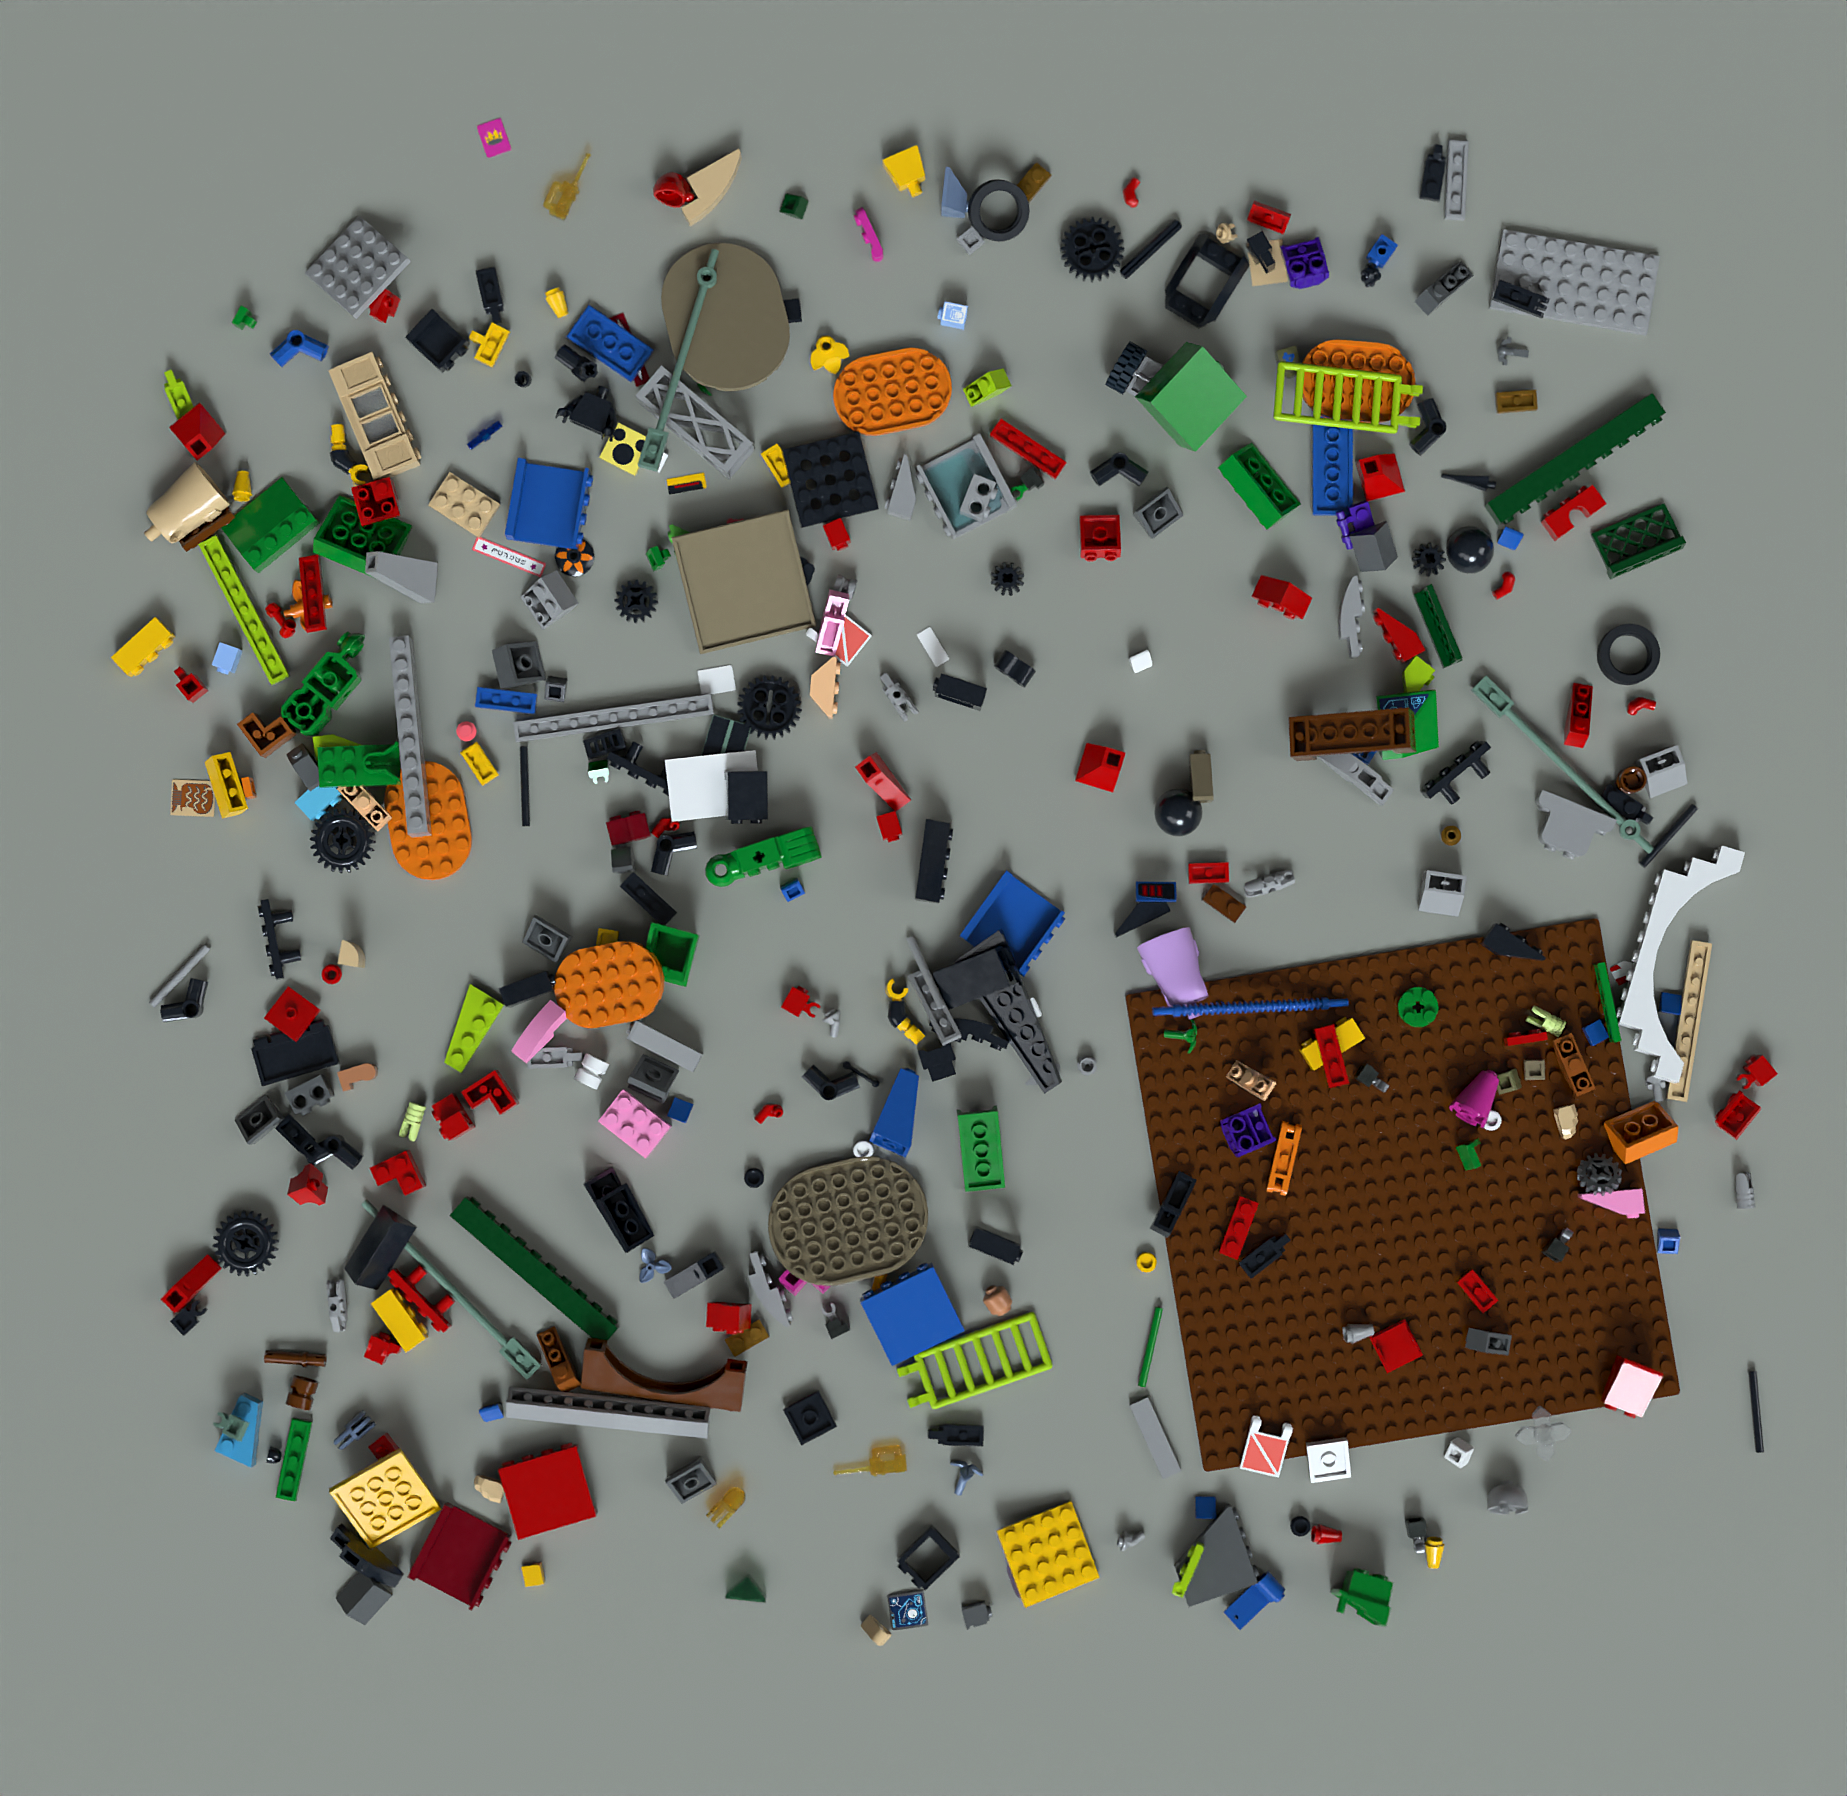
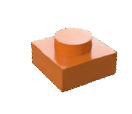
M241 778L242 783L240 784L245 798H257L253 778Z

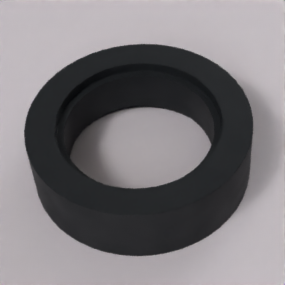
M995 179L981 184L973 192L969 200L968 216L971 225L980 235L992 241H1007L1016 237L1025 228L1029 219L1030 208L1026 195L1018 186L1006 180ZM995 191L1008 192L1013 196L1017 204L1015 220L1010 226L1002 230L988 228L980 216L982 201L987 195Z
M1623 624L1615 627L1605 634L1597 649V662L1600 670L1609 680L1620 685H1634L1644 681L1655 672L1660 661V646L1656 637L1647 628L1637 624ZM1633 636L1645 645L1647 661L1639 672L1633 674L1623 673L1612 664L1610 648L1618 637Z

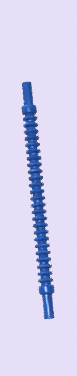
M1322 997L1320 1000L1319 998H1315V1000L1313 998H1310V1000L1305 998L1304 1001L1301 998L1298 1001L1297 999H1293V1001L1291 999L1287 1001L1283 999L1282 1002L1279 999L1276 1002L1274 1000H1271V1002L1269 1000L1265 1002L1261 1000L1260 1003L1257 1000L1254 1003L1252 1001H1249V1003L1238 1001L1237 1004L1235 1001L1232 1004L1230 1002L1226 1004L1224 1002L1221 1004L1216 1002L1215 1005L1211 1002L1210 1005L1208 1003L1204 1005L1199 1003L1198 1006L1196 1003L1193 1006L1190 1003L1187 1006L1185 1004H1182V1006L1180 1004H1173L1172 1007H1153L1152 1014L1173 1015L1177 1017L1181 1014L1183 1016H1186V1014L1191 1016L1192 1013L1196 1016L1197 1013L1199 1015L1203 1013L1205 1015H1208V1013L1213 1015L1214 1012L1218 1015L1220 1012L1222 1014H1225V1012L1236 1014L1237 1011L1241 1014L1242 1011L1244 1013L1248 1011L1250 1013L1253 1011L1258 1013L1259 1010L1262 1013L1264 1010L1266 1012L1270 1010L1272 1012H1275V1010L1280 1012L1281 1009L1284 1012L1286 1009L1288 1011L1292 1009L1294 1011H1297V1009L1302 1011L1303 1008L1305 1010L1309 1008L1310 1010L1314 1008L1316 1010H1319V1008L1327 1010L1329 1007L1348 1006L1349 1001L1348 999H1328V997Z

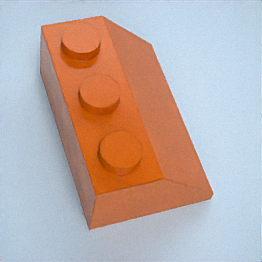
M1655 1100L1604 1122L1613 1150L1625 1164L1677 1142L1678 1125Z

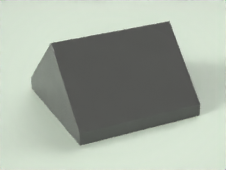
M1166 487L1136 509L1133 516L1150 538L1153 539L1184 515L1169 488Z
M1387 521L1349 535L1361 572L1386 570L1398 558Z
M535 915L522 943L557 963L572 936L540 916Z
M264 1095L235 1119V1122L246 1143L252 1145L256 1144L280 1124L285 1117L269 1097Z
M703 1457L668 1475L665 1479L666 1484L681 1504L717 1485Z
M359 1572L338 1594L336 1600L347 1616L366 1625L393 1594L381 1583Z

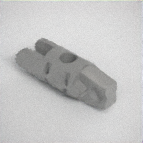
M887 673L880 676L885 685L882 688L883 692L890 699L904 722L908 720V716L901 709V706L907 703L912 713L917 714L919 712L897 679L892 681ZM896 693L901 694L899 698H894Z
M1287 870L1248 881L1244 885L1245 896L1253 898L1281 890L1294 884L1295 877L1292 870Z
M327 1280L329 1317L332 1322L333 1332H342L346 1330L347 1320L344 1280H337L336 1287L333 1280Z

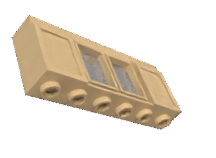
M370 352L328 371L374 481L387 477L391 478L420 466L419 459L422 457L418 448L413 447L411 441L414 440L410 429L406 430L404 423L407 421L403 412H399L396 405L399 402L395 393L391 394L389 386H391V382L387 374L383 375L382 373L383 363L379 356L376 357L373 352Z

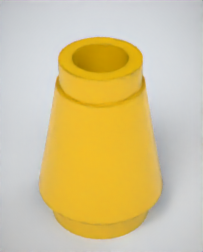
M559 287L545 293V300L558 318L569 314L564 293Z
M237 471L232 491L236 501L247 502L252 496L249 472Z
M1428 1537L1424 1543L1427 1567L1436 1569L1440 1567L1445 1544L1442 1538Z

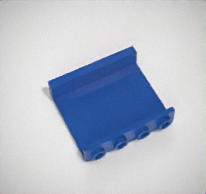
M518 458L505 530L506 539L578 550V545H582L583 542L581 528L582 525L586 524L587 518L584 510L590 501V494H587L588 487H592L593 475H591L589 468H585L583 472L527 463L526 459Z
M1006 870L962 931L960 937L975 947L1002 929L1019 973L1024 977L1031 968L1028 966L1031 959L1036 961L1042 950L1039 949L1043 943L1048 944L1054 936L1051 933L1054 927L1059 928L1066 919L1063 917L1065 912L1059 910Z
M923 1263L916 1268V1271L902 1273L898 1276L899 1279L893 1282L891 1280L886 1281L880 1285L881 1288L875 1291L873 1289L868 1290L862 1294L863 1297H860V1303L892 1366L965 1331L932 1263Z

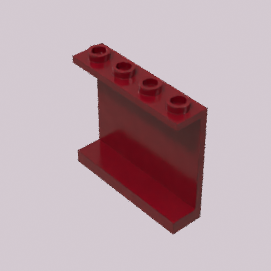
M447 1502L443 1506L407 1578L413 1581L419 1579L469 1605L468 1609L472 1611L475 1606H480L484 1598L481 1595L484 1588L488 1589L494 1579L490 1576L494 1570L498 1571L503 1561L500 1559L502 1553H507L512 1544L509 1541L511 1535Z

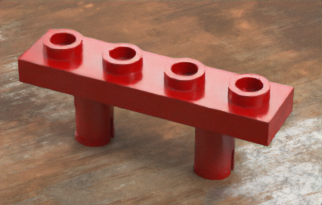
M418 1265L407 1277L397 1268L393 1269L388 1274L390 1277L389 1282L395 1288L400 1287L404 1292L403 1296L410 1303L414 1302L418 1306L417 1311L423 1317L428 1316L432 1321L431 1325L438 1332H446L452 1325L443 1317V1314L455 1303V1300L449 1294H446L434 1306L416 1289L415 1285L427 1274V1271L421 1265Z

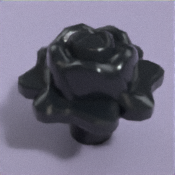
M1374 263L1371 265L1366 264L1365 269L1361 271V280L1365 283L1366 287H1374L1375 282L1381 279V273Z

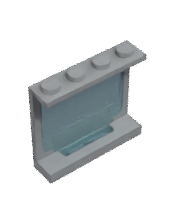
M981 434L974 436L972 441L923 466H916L917 472L915 476L920 484L924 483L926 487L924 493L928 501L932 500L936 507L933 510L938 519L942 518L945 524L942 526L947 537L951 535L952 539L983 525L1017 506ZM974 474L995 481V488L998 489L995 500L991 499L988 505L991 507L988 518H983L982 522L960 514L962 503ZM986 485L978 487V492L981 494H986L989 491ZM977 503L970 507L975 513L982 510L981 505Z

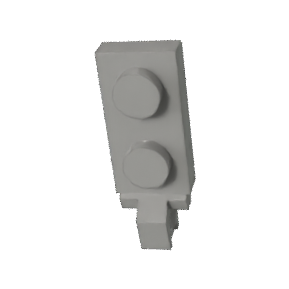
M568 1047L542 1048L527 1063V1069L573 1066V1061L583 1060V1053H573V1048Z

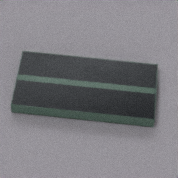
M713 715L701 756L745 751L751 727L744 729V723Z

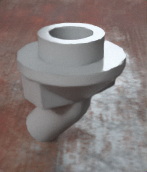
M833 1008L824 1014L823 1022L832 1024L831 1037L838 1036L840 1009L835 1011Z
M1651 1074L1646 1078L1645 1084L1648 1090H1653L1655 1102L1663 1101L1661 1088L1665 1087L1666 1081L1651 1077Z
M1123 1531L1122 1535H1118L1117 1546L1120 1547V1551H1124L1129 1546H1134L1143 1540L1145 1535L1142 1531H1139L1136 1535L1130 1537L1126 1531Z

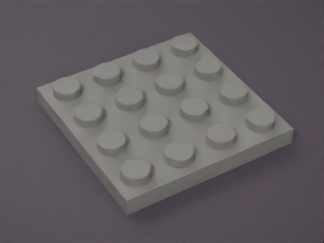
M358 216L305 274L357 319L411 261L363 218Z

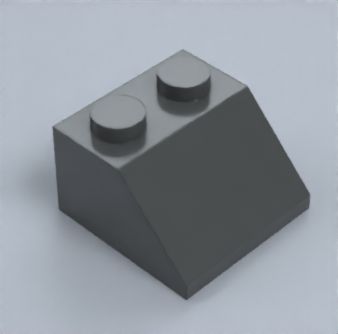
M537 641L505 644L492 650L501 689L514 688L546 680Z

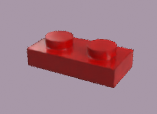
M1254 200L1247 221L1284 234L1291 214Z
M1229 862L1188 864L1189 884L1229 883Z
M1533 1029L1528 1030L1529 1034L1521 1035V1032L1508 1033L1509 1037L1503 1038L1504 1045L1511 1046L1548 1040L1547 1032Z
M1470 1269L1456 1281L1482 1313L1499 1301L1473 1269Z

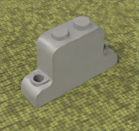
M1545 790L1539 791L1535 800L1538 809L1547 813L1538 836L1539 841L1545 845V849L1552 852L1556 850L1563 852L1562 856L1574 860V857L1583 856L1587 853L1594 833L1605 836L1607 832L1614 829L1617 822L1614 818Z

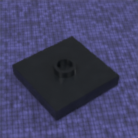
M819 1390L783 1409L801 1446L837 1427Z

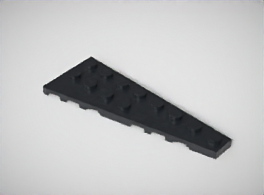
M1000 929L954 962L958 963L999 946L1003 947L1017 983L979 999L1045 1094L1059 1085L1062 1080L1005 934Z

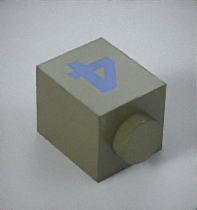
M1296 345L1277 350L1275 353L1277 365L1280 361L1301 363ZM1285 369L1287 379L1296 377L1297 371Z

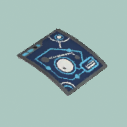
M923 1590L887 1596L893 1631L928 1625Z

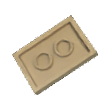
M449 472L428 506L479 538L497 512L500 504Z

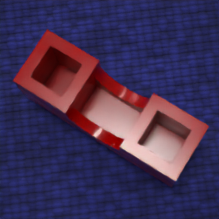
M1586 485L1576 491L1577 496L1572 500L1570 497L1566 498L1560 503L1561 507L1555 511L1552 508L1543 515L1545 519L1541 523L1554 541L1574 528L1569 519L1571 510H1579L1588 518L1607 504L1594 485L1588 488Z

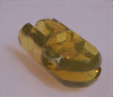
M738 1487L731 1488L711 1508L706 1516L708 1518L711 1517L719 1509L711 1519L713 1523H716L728 1511L717 1524V1527L720 1529L744 1503V1491Z

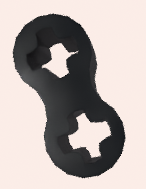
M1007 650L1003 652L994 665L998 671L1024 688L1036 672L1031 666Z

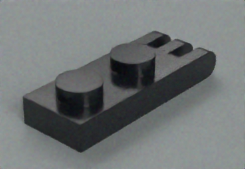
M1499 280L1492 298L1496 302L1538 318H1543L1544 313L1537 310L1546 311L1547 308L1546 305L1540 302L1548 304L1550 301L1545 296L1503 280Z

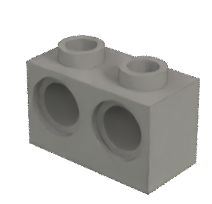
M974 474L962 503L960 514L982 522L983 518H988L991 507L988 505L991 499L995 500L998 489L995 488L996 482ZM986 485L989 491L986 494H981L978 492V487ZM975 503L982 507V510L978 513L973 512L970 508Z

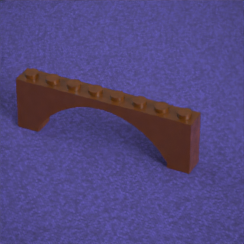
M587 1338L584 1349L581 1389L741 1412L748 1361L728 1358L725 1365L703 1378L688 1382H663L643 1376L625 1365L607 1345L608 1340Z

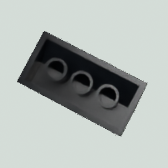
M926 819L915 901L939 904L940 899L944 900L945 888L941 887L942 880H947L948 868H944L945 860H949L951 848H947L948 840H952L953 835L950 823Z

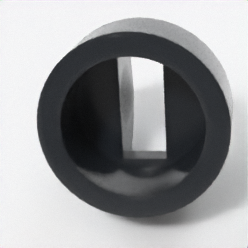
M519 371L515 375L516 385L522 388H526L532 383L530 374L525 371Z
M270 1447L266 1463L276 1464L280 1462L282 1452L277 1448Z

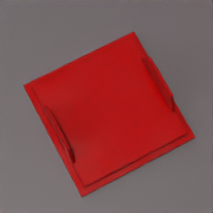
M1405 1319L1369 1337L1387 1373L1423 1356Z

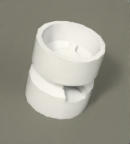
M586 1053L581 1062L583 1068H578L574 1079L597 1090L602 1081L600 1075L606 1073L610 1064Z

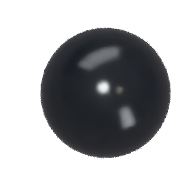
M1466 526L1456 530L1450 536L1446 546V554L1450 564L1455 569L1463 573L1473 574L1484 570L1490 564L1494 555V545L1489 534L1483 529L1475 526Z
M1172 789L1165 792L1158 799L1154 815L1161 830L1171 836L1180 837L1192 833L1199 826L1203 811L1200 801H1193L1192 792L1185 789Z

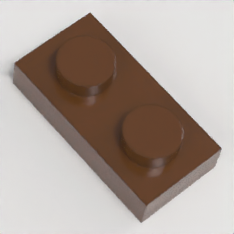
M1215 884L1212 885L1202 901L1233 923L1238 920L1246 909L1245 905Z

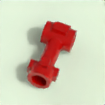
M275 602L269 604L265 608L266 613L271 618L274 617L281 626L280 635L283 638L292 637L295 633L296 623L291 619L286 620L280 613L282 609Z

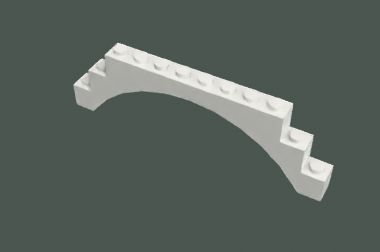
M1720 846L1717 850L1713 851L1711 861H1714L1713 863L1691 858L1684 864L1682 873H1685V875L1664 869L1655 876V892H1651L1648 904H1651L1649 912L1646 911L1642 923H1645L1643 931L1640 930L1637 942L1640 943L1638 950H1634L1631 961H1634L1632 969L1629 968L1626 975L1628 984L1627 988H1623L1620 999L1623 1000L1622 1005L1616 1010L1618 1025L1639 1031L1633 1038L1632 1045H1635L1634 1051L1657 1057L1651 1064L1650 1071L1653 1072L1651 1077L1674 1084L1679 1083L1684 1062L1680 1059L1665 1035L1658 1019L1654 1000L1653 972L1657 950L1665 930L1678 910L1694 894L1715 881L1740 872L1745 852Z

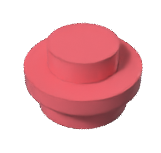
M464 721L458 725L456 733L462 741H471L475 738L477 729L473 723Z

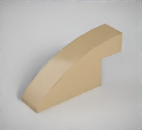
M739 149L687 177L688 184L697 198L681 208L690 226L710 213L731 187L741 163L742 156Z

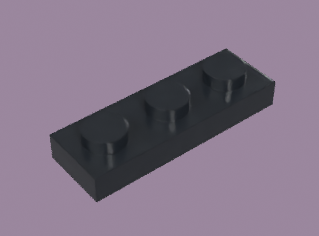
M634 872L620 885L630 897L661 925L666 926L678 913Z

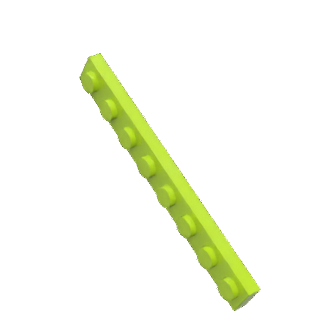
M215 535L198 544L270 684L273 686L290 677L218 536Z

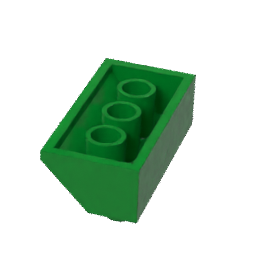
M1252 442L1232 454L1218 467L1223 477L1228 480L1235 492L1240 495L1247 507L1255 514L1260 524L1266 530L1277 524L1301 505Z

